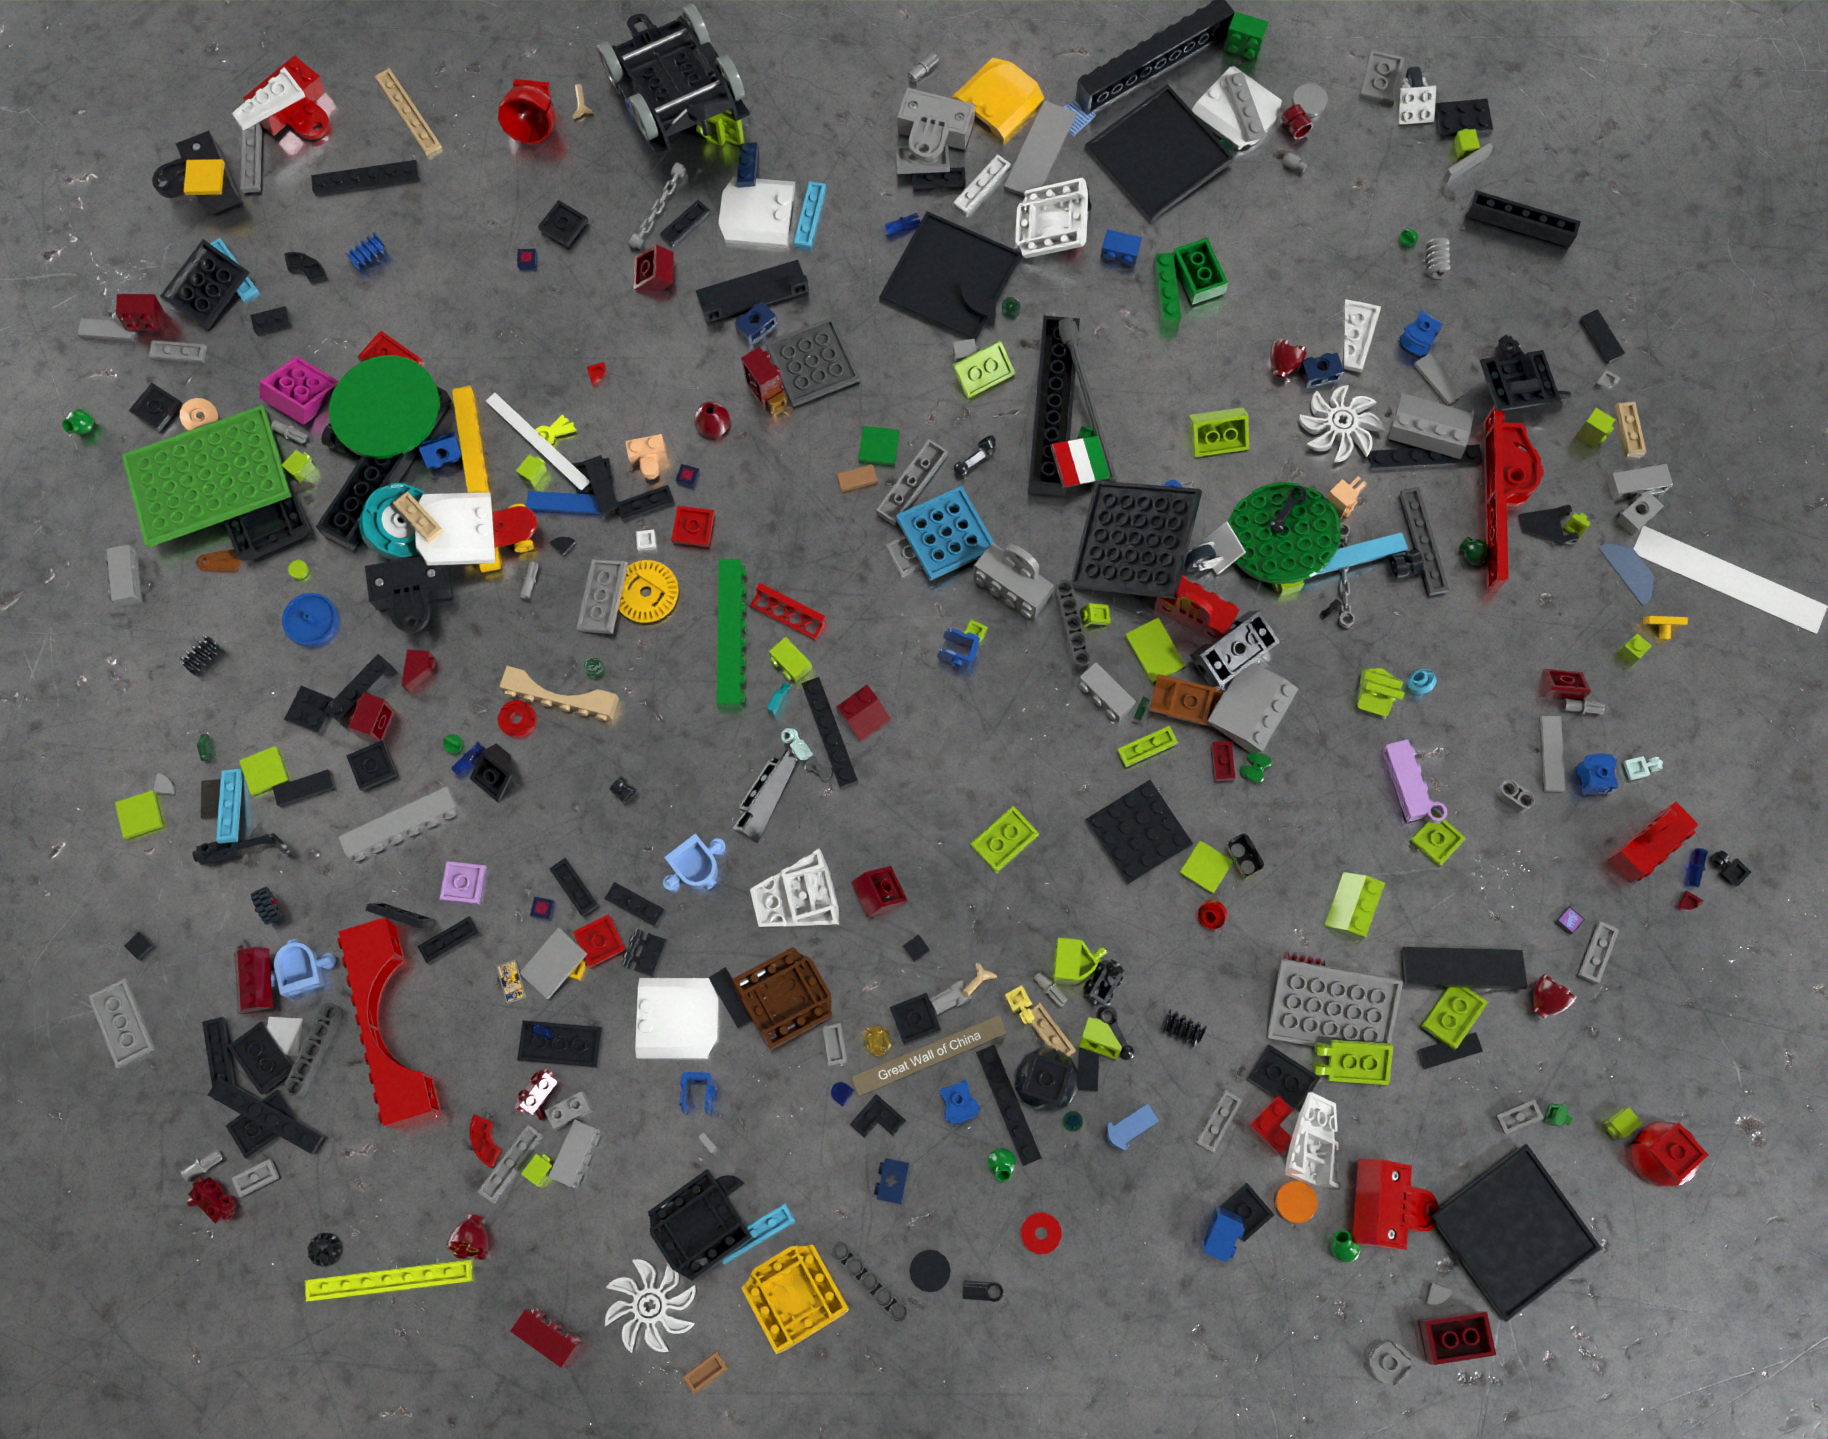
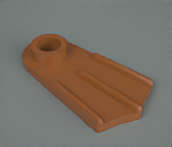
M232 549L200 555L196 560V565L202 571L237 572L242 560L238 559L235 550Z

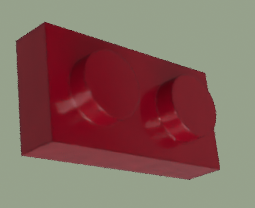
M1232 741L1212 742L1215 781L1235 780Z

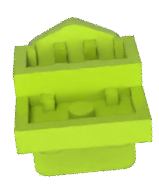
M729 110L707 119L711 131L709 136H704L702 128L697 124L696 131L706 138L707 142L723 146L725 142L739 146L744 143L741 119L735 121Z
M1381 667L1362 669L1357 707L1375 714L1388 716L1393 701H1396V698L1403 699L1405 694L1401 690L1403 681L1393 677Z

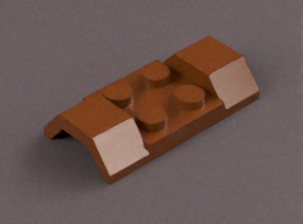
M1158 674L1149 711L1204 726H1212L1207 720L1225 690Z

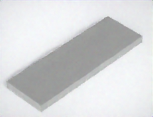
M1044 100L1004 185L1005 190L1025 197L1024 193L1026 190L1044 186L1076 118L1077 112Z

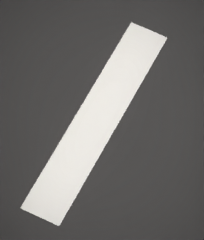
M1646 526L1642 527L1634 546L1636 553L1644 559L1815 634L1818 633L1828 607L1825 604Z

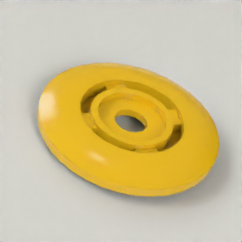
M652 560L637 561L628 565L618 610L626 618L639 623H651L664 618L674 608L679 594L678 583L673 572L662 563ZM639 577L640 579L633 583L631 590H628L630 584ZM643 587L651 588V594L644 597L640 594V590ZM661 593H664V596H663V597L661 598V600L659 601V599H660V597H661Z

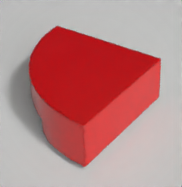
M604 362L587 366L592 385L597 384L604 377L606 371Z

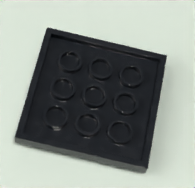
M1148 780L1085 819L1086 824L1127 886L1193 845V842L1151 780Z

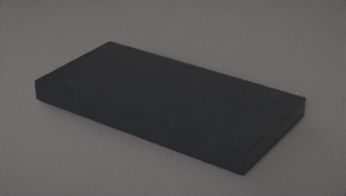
M523 1020L517 1061L598 1068L603 1028Z

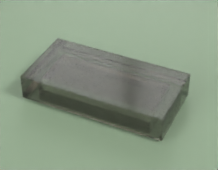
M221 779L201 781V819L218 818Z

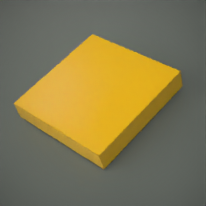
M223 159L187 160L184 193L186 195L222 194L225 164Z

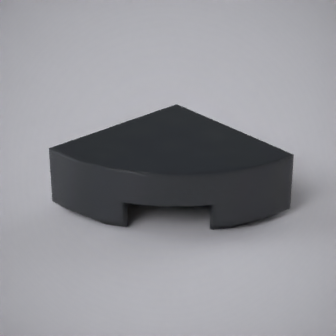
M558 537L549 543L560 554L565 556L576 544V541L570 537Z
M1335 599L1329 604L1330 606L1320 613L1319 616L1323 621L1338 611L1341 606L1338 599Z
M732 1175L721 1176L716 1179L727 1196H730L745 1184L741 1179Z

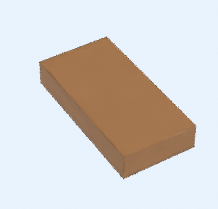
M873 464L837 474L842 493L878 483Z
M716 1351L682 1376V1378L694 1395L729 1368L718 1351Z

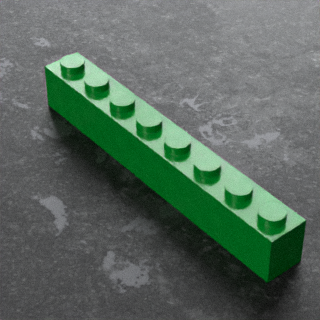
M718 559V709H741V702H745V692L742 691V684H745V673H742V666H745V655H742V648H745V636L742 637V630H745L746 623L745 619H742V612H746V602L742 601V594H746V583H743V576H746V565L742 564L741 559Z

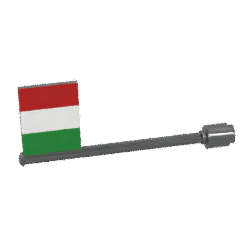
M1066 318L1058 322V330L1063 345H1067L1070 349L1095 436L1051 444L1052 453L1063 488L1091 483L1096 480L1107 479V481L1113 482L1117 480L1118 476H1116L1077 347L1080 335L1073 318Z

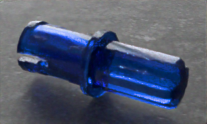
M914 213L906 217L901 216L898 220L886 223L885 230L887 234L902 229L905 231L908 227L920 224V219H916L919 215Z
M477 741L451 767L452 771L456 775H460L471 764L474 765V761L485 750L484 746H481Z
M1695 848L1692 864L1689 865L1691 870L1688 885L1690 887L1698 888L1700 886L1702 873L1706 870L1704 866L1708 851L1705 849Z

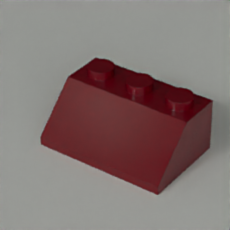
M251 947L237 950L234 956L238 1014L273 1008L270 949Z

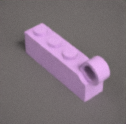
M1408 739L1385 745L1382 752L1406 821L1411 822L1426 817L1433 824L1442 822L1447 816V808L1444 804L1433 802L1431 798L1429 799L1427 783L1425 780H1422L1421 766L1418 762L1416 763L1413 745H1410ZM1431 808L1439 809L1442 816L1440 818L1434 817L1431 814Z

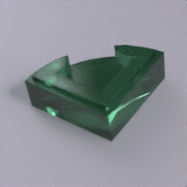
M1143 696L1135 713V719L1139 721L1142 719L1150 702L1148 698Z
M208 734L201 735L197 743L201 761H208L210 757V752L208 753L207 744H210Z

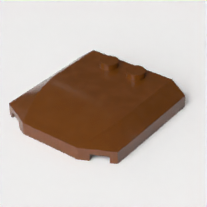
M794 947L732 979L737 995L769 1050L832 1017L830 991L813 961L796 951L797 949Z

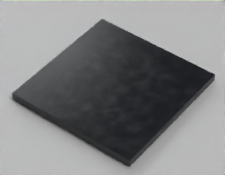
M1168 84L1085 144V148L1151 222L1231 164L1235 159Z
M926 211L881 292L879 300L967 340L975 339L976 343L989 319L975 314L973 310L966 306L961 296L960 284H978L983 296L996 300L997 305L1023 255L1017 250Z
M1528 1144L1521 1146L1429 1215L1504 1322H1508L1602 1249Z

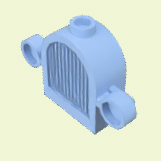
M695 833L665 856V860L675 871L674 875H668L664 878L663 885L665 889L670 892L676 891L680 885L679 880H682L686 886L692 889L706 888L709 890L715 886L718 865L713 854L722 855L725 852L726 845L724 841L719 838L711 841L710 847L707 848Z
M298 939L289 940L275 956V972L271 971L272 988L278 985L280 995L290 997L325 986L321 967L332 970L337 966L338 959L331 953H325L319 959L317 953L312 948L298 943Z

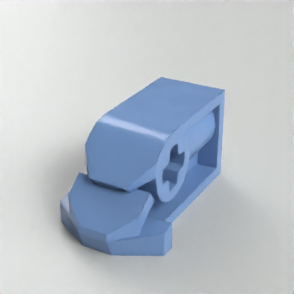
M1145 1104L1114 1126L1112 1122H1109L1107 1124L1106 1138L1110 1145L1126 1150L1128 1147L1125 1143L1159 1120L1150 1106Z

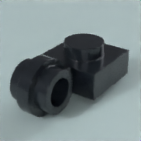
M1722 850L1715 852L1712 861L1719 867L1723 865L1726 867L1721 873L1735 887L1739 886L1752 873L1738 858L1730 862V857L1726 852Z

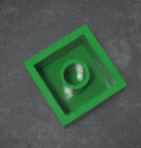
M1235 11L1228 30L1224 50L1257 60L1269 22Z

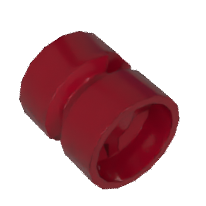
M1300 104L1291 106L1281 116L1282 121L1289 127V131L1294 139L1305 136L1314 126L1310 118L1305 116L1306 113Z

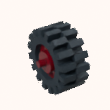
M267 886L251 893V900L255 906L254 910L256 913L258 912L265 925L282 918L281 910L278 907V900L273 897L272 892H270Z

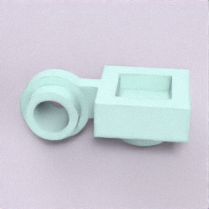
M1644 756L1626 760L1623 764L1629 781L1649 776V769L1651 772L1661 770L1663 768V761L1659 757H1654L1647 760L1648 763H1646Z

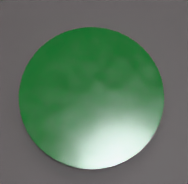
M392 355L374 357L357 364L340 379L330 399V423L338 439L352 452L364 457H375L377 459L392 458L394 455L404 454L414 449L430 434L436 424L438 411H440V396L437 385L431 375L417 362L405 357Z
M1280 482L1268 484L1253 490L1247 497L1242 498L1233 509L1230 519H1228L1229 525L1246 551L1245 554L1234 562L1253 578L1274 584L1300 582L1319 573L1333 559L1341 538V526L1337 511L1322 493L1311 487L1301 486L1307 492V500L1302 505L1294 506L1285 522L1284 531L1279 534L1271 531L1270 523L1277 518L1287 501L1289 490L1294 486H1301L1299 483ZM1295 491V492L1292 494V498H1293V499H1298V498H1300L1301 495H1302V492H1301V491Z

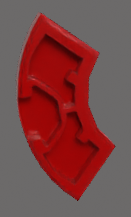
M473 1114L469 1129L472 1147L476 1156L485 1165L493 1169L502 1151L492 1139L491 1129L493 1122Z

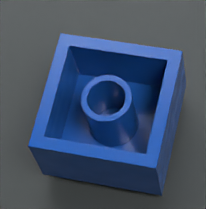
M1217 1206L1202 1242L1203 1252L1226 1263L1229 1258L1232 1259L1237 1249L1235 1246L1237 1238H1242L1245 1230L1241 1216Z

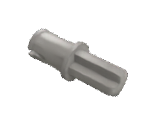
M932 53L924 61H919L918 65L908 73L909 79L912 82H916L922 75L927 74L929 69L938 62L939 58L937 55Z
M277 419L271 424V429L284 435L286 439L290 438L300 444L306 442L307 435L294 429L293 425L288 426Z
M528 562L525 575L521 578L522 585L518 594L519 597L530 599L533 585L536 584L535 577L539 566L538 563Z
M1566 698L1564 701V711L1581 712V714H1585V712L1603 714L1605 704L1586 701V699L1572 700Z
M1043 970L1033 978L1045 991L1044 994H1048L1058 1007L1063 1006L1067 1002V998L1056 987L1057 984L1053 983Z
M214 1150L204 1158H198L196 1163L182 1170L181 1174L186 1181L190 1182L193 1178L203 1172L206 1173L210 1167L220 1162L223 1156L219 1150Z

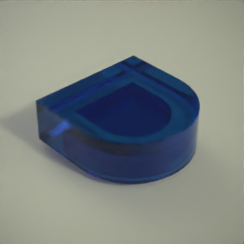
M535 1024L532 1027L531 1033L541 1038L551 1039L554 1031Z
M838 1082L833 1085L831 1096L834 1101L843 1107L855 1090L844 1082Z

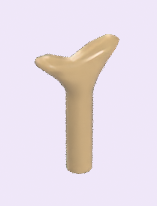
M576 84L575 90L578 107L572 116L573 119L579 118L583 114H594L593 110L585 106L582 85Z
M976 963L977 976L962 991V994L968 997L982 981L996 979L997 975L984 970L981 964Z

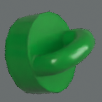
M1408 227L1401 232L1399 242L1404 247H1412L1418 240L1417 232Z
M451 734L443 738V747L448 753L457 754L463 749V741L458 735Z

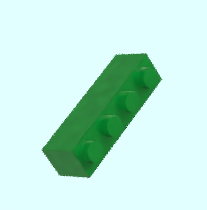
M1155 254L1153 269L1161 329L1179 328L1181 311L1174 254Z

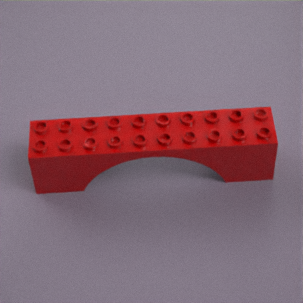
M384 917L338 931L339 938H337V942L344 954L342 963L348 971L346 981L353 993L350 998L352 1005L356 1006L357 1010L355 1020L362 1032L359 1034L361 1044L365 1045L366 1049L364 1059L371 1071L368 1073L370 1083L374 1084L375 1092H373V1098L379 1106L380 1112L377 1115L380 1124L396 1129L441 1115L432 1075L410 1070L399 1063L388 1051L379 1031L378 1005L381 993L391 974L404 962L396 924Z

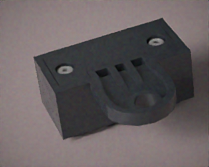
M209 130L175 143L181 158L160 166L153 174L152 183L156 191L163 197L175 198L185 194L184 183L187 160L223 159L225 164L222 194L196 195L197 199L208 216L242 203L219 145ZM162 181H167L164 186L159 187Z
M422 556L365 566L369 602L376 610L389 608L393 624L405 633L421 631L427 625L430 619L429 601L452 597L448 566L426 565ZM410 619H416V624L413 627H407V622Z

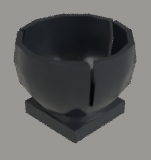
M1039 1047L1024 1055L1015 1070L1014 1085H1018L1015 1089L1022 1102L1036 1112L1055 1113L1067 1107V1103L1070 1104L1077 1094L1079 1072L1072 1058L1058 1049L1056 1051V1048Z

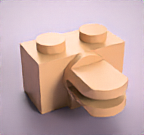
M662 434L625 441L631 467L640 465L644 478H656L659 475L658 461L668 460Z
M1359 476L1350 485L1342 479L1329 492L1326 498L1336 509L1339 520L1343 516L1348 517L1352 513L1355 505L1358 503L1356 500L1359 493L1367 485L1363 481L1354 490L1361 481Z

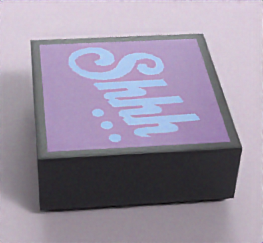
M1569 906L1555 922L1571 935L1585 919Z

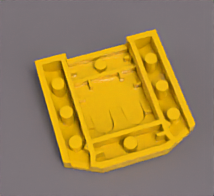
M993 57L952 96V99L975 104V116L991 127L990 132L1003 142L1044 102L1041 89L1034 79L1012 62Z
M814 1245L790 1246L755 1267L751 1272V1276L741 1288L775 1354L791 1348L849 1311Z

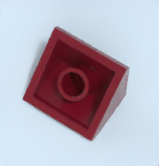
M1544 669L1543 698L1583 700L1591 692L1583 672Z

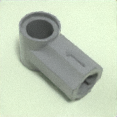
M963 980L929 999L937 1015L972 999L971 994L968 997L962 994V991L966 988Z

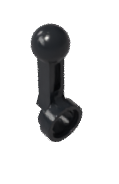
M989 435L978 442L979 450L966 460L956 462L954 472L959 476H963L968 472V468L989 455L988 450L996 445L995 437Z
M1294 486L1289 490L1287 501L1277 518L1270 523V529L1273 533L1279 534L1283 532L1285 522L1294 506L1302 505L1307 500V492L1303 487ZM1295 491L1302 492L1301 497L1298 499H1293L1292 494Z
M1110 1006L1100 1007L1096 1018L1107 1023L1122 1047L1119 1056L1123 1060L1132 1059L1135 1051L1131 1045L1127 1044L1118 1026L1116 1010ZM1109 1010L1112 1013V1019L1105 1022L1103 1020V1013Z

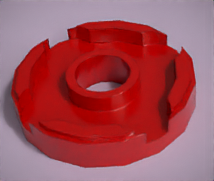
M521 700L509 701L503 705L497 717L498 726L502 732L512 738L525 737L531 733L537 720L536 713L531 705ZM517 714L522 716L519 723L512 722L513 716Z
M1045 1212L1034 1213L1023 1222L1021 1239L1024 1246L1030 1252L1048 1254L1059 1245L1062 1231L1059 1222L1052 1215ZM1039 1227H1043L1047 1231V1236L1043 1240L1038 1239L1035 1235L1036 1229Z

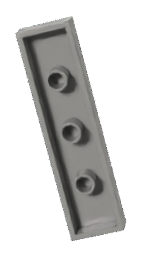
M928 439L876 509V514L896 526L898 524L896 515L909 509L946 459L948 451Z

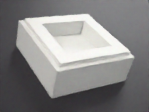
M654 529L636 531L638 551L657 549Z

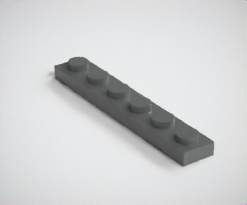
M1415 487L1401 490L1399 494L1415 549L1420 551L1423 558L1424 571L1422 573L1429 596L1447 593L1449 591L1448 583L1420 488Z

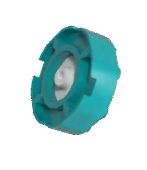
M391 483L375 490L365 502L359 518L360 533L366 545L375 554L393 561L421 555L416 549L414 526L393 505V502L408 491L419 503L422 495L426 493L405 483Z

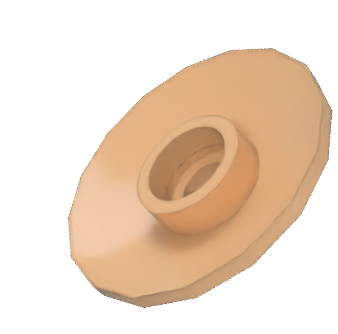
M193 398L183 404L180 410V420L182 425L190 431L218 421V412L210 401L204 398ZM197 412H201L203 414V418H198L196 415Z

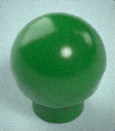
M75 409L68 414L67 419L63 420L62 426L69 434H86L92 430L94 419L88 411Z
M1005 1148L993 1150L987 1159L988 1168L997 1180H1009L1012 1176L1011 1172L1015 1168V1157L1011 1151Z
M1340 1230L1336 1232L1332 1241L1333 1255L1339 1261L1345 1263L1356 1260L1360 1255V1244L1353 1243V1235L1348 1231Z

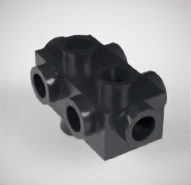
M1112 959L1099 962L1094 970L1096 974L1093 979H1089L1084 985L1086 990L1084 995L1088 997L1087 1001L1094 1006L1108 1004L1113 998L1115 987L1119 986L1123 980L1122 975L1125 971L1118 962ZM1097 988H1098V989H1099V993L1096 995V994H1094V993H1095V991H1096Z

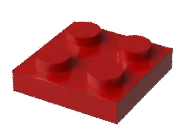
M677 506L671 538L672 543L709 547L715 515L714 510Z
M609 914L573 931L579 946L588 953L584 958L590 968L626 951Z

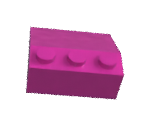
M296 356L260 381V399L304 425L314 418L330 399L339 381Z

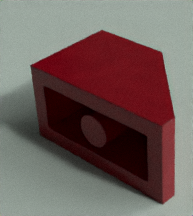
M407 649L401 684L406 691H411L432 674V669L436 665V659L430 651Z

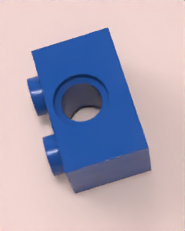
M450 432L419 444V450L427 468H438L442 466V463L448 461L453 463L462 457L461 447L455 432ZM443 448L446 450V453L440 455L436 451Z

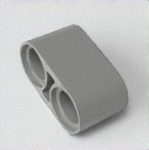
M1506 780L1496 789L1497 798L1518 812H1526L1535 804L1534 795L1515 781ZM1503 787L1509 788L1511 794L1505 793ZM1520 798L1527 801V806L1521 803Z

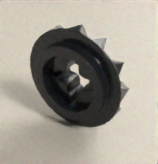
M331 1233L317 1234L311 1239L307 1247V1257L317 1266H329L340 1255V1241ZM327 1244L326 1250L329 1254L322 1253L319 1255L321 1250L318 1245L325 1246Z

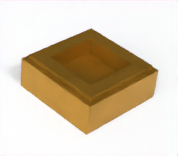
M784 392L767 400L771 413L788 405Z

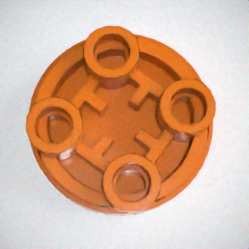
M1288 1182L1281 1186L1276 1194L1275 1207L1285 1220L1291 1223L1306 1222L1314 1216L1317 1210L1318 1200L1316 1193L1304 1182Z

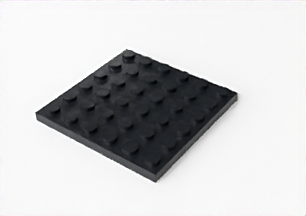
M1096 480L1070 580L1073 588L1176 599L1202 495L1201 489Z

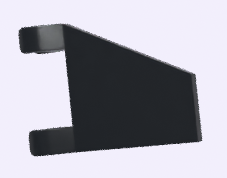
M1571 505L1519 514L1523 533L1564 544H1574L1579 539L1577 532L1567 535L1563 534L1559 516L1570 515V512H1572Z

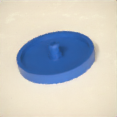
M305 593L297 596L288 603L282 615V626L286 635L294 643L305 647L318 646L329 640L335 633L339 621L338 612L334 604L327 597L318 593Z

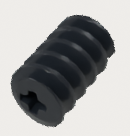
M204 634L202 635L204 642L197 640L199 647L192 645L193 652L185 651L187 658L180 656L181 664L194 676H196L194 669L202 670L199 664L206 666L207 662L205 659L213 660L211 653L218 655L217 648L223 650L211 637Z
M1170 1008L1162 1024V1033L1169 1029L1171 1037L1177 1033V1040L1184 1036L1185 1044L1192 1040V1047L1199 1044L1207 1025L1200 1029L1201 1023L1197 1022L1193 1026L1192 1018L1186 1022V1015L1178 1018V1011L1171 1015Z

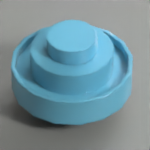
M1421 669L1414 672L1408 678L1407 685L1413 694L1421 695L1432 690L1437 680L1431 670Z

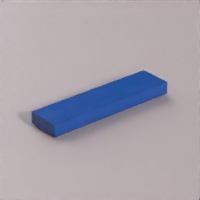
M528 491L526 507L532 511L601 515L595 495Z

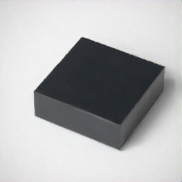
M138 932L124 947L136 959L140 960L154 945L141 932Z
M919 934L903 945V948L914 963L930 952V949Z

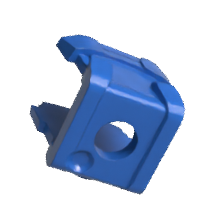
M1422 310L1417 319L1404 328L1405 332L1399 337L1400 344L1416 356H1426L1443 323Z
M954 628L946 629L943 637L947 641L967 645L970 649L967 656H962L949 649H940L937 657L942 661L949 662L953 666L969 668L975 658L980 641L979 636L973 633L964 634L962 631Z
M1604 753L1587 755L1584 761L1578 763V766L1575 767L1577 776L1582 781L1581 792L1583 796L1589 794L1607 795L1613 793L1618 788V781L1615 776L1617 759L1613 755Z
M684 1072L680 1080L682 1092L680 1093L679 1105L681 1106L682 1113L687 1114L689 1086L690 1084L707 1085L705 1113L710 1115L712 1098H716V1086H714L711 1074L705 1072Z
M966 1079L952 1086L939 1089L946 1106V1110H944L945 1121H950L951 1124L961 1123L978 1114L980 1106L976 1099L972 1098Z

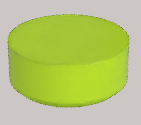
M295 560L290 563L288 572L294 579L301 580L308 575L309 568L305 562Z

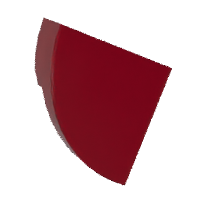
M1686 890L1683 892L1675 908L1682 911L1693 910L1700 906L1704 900Z

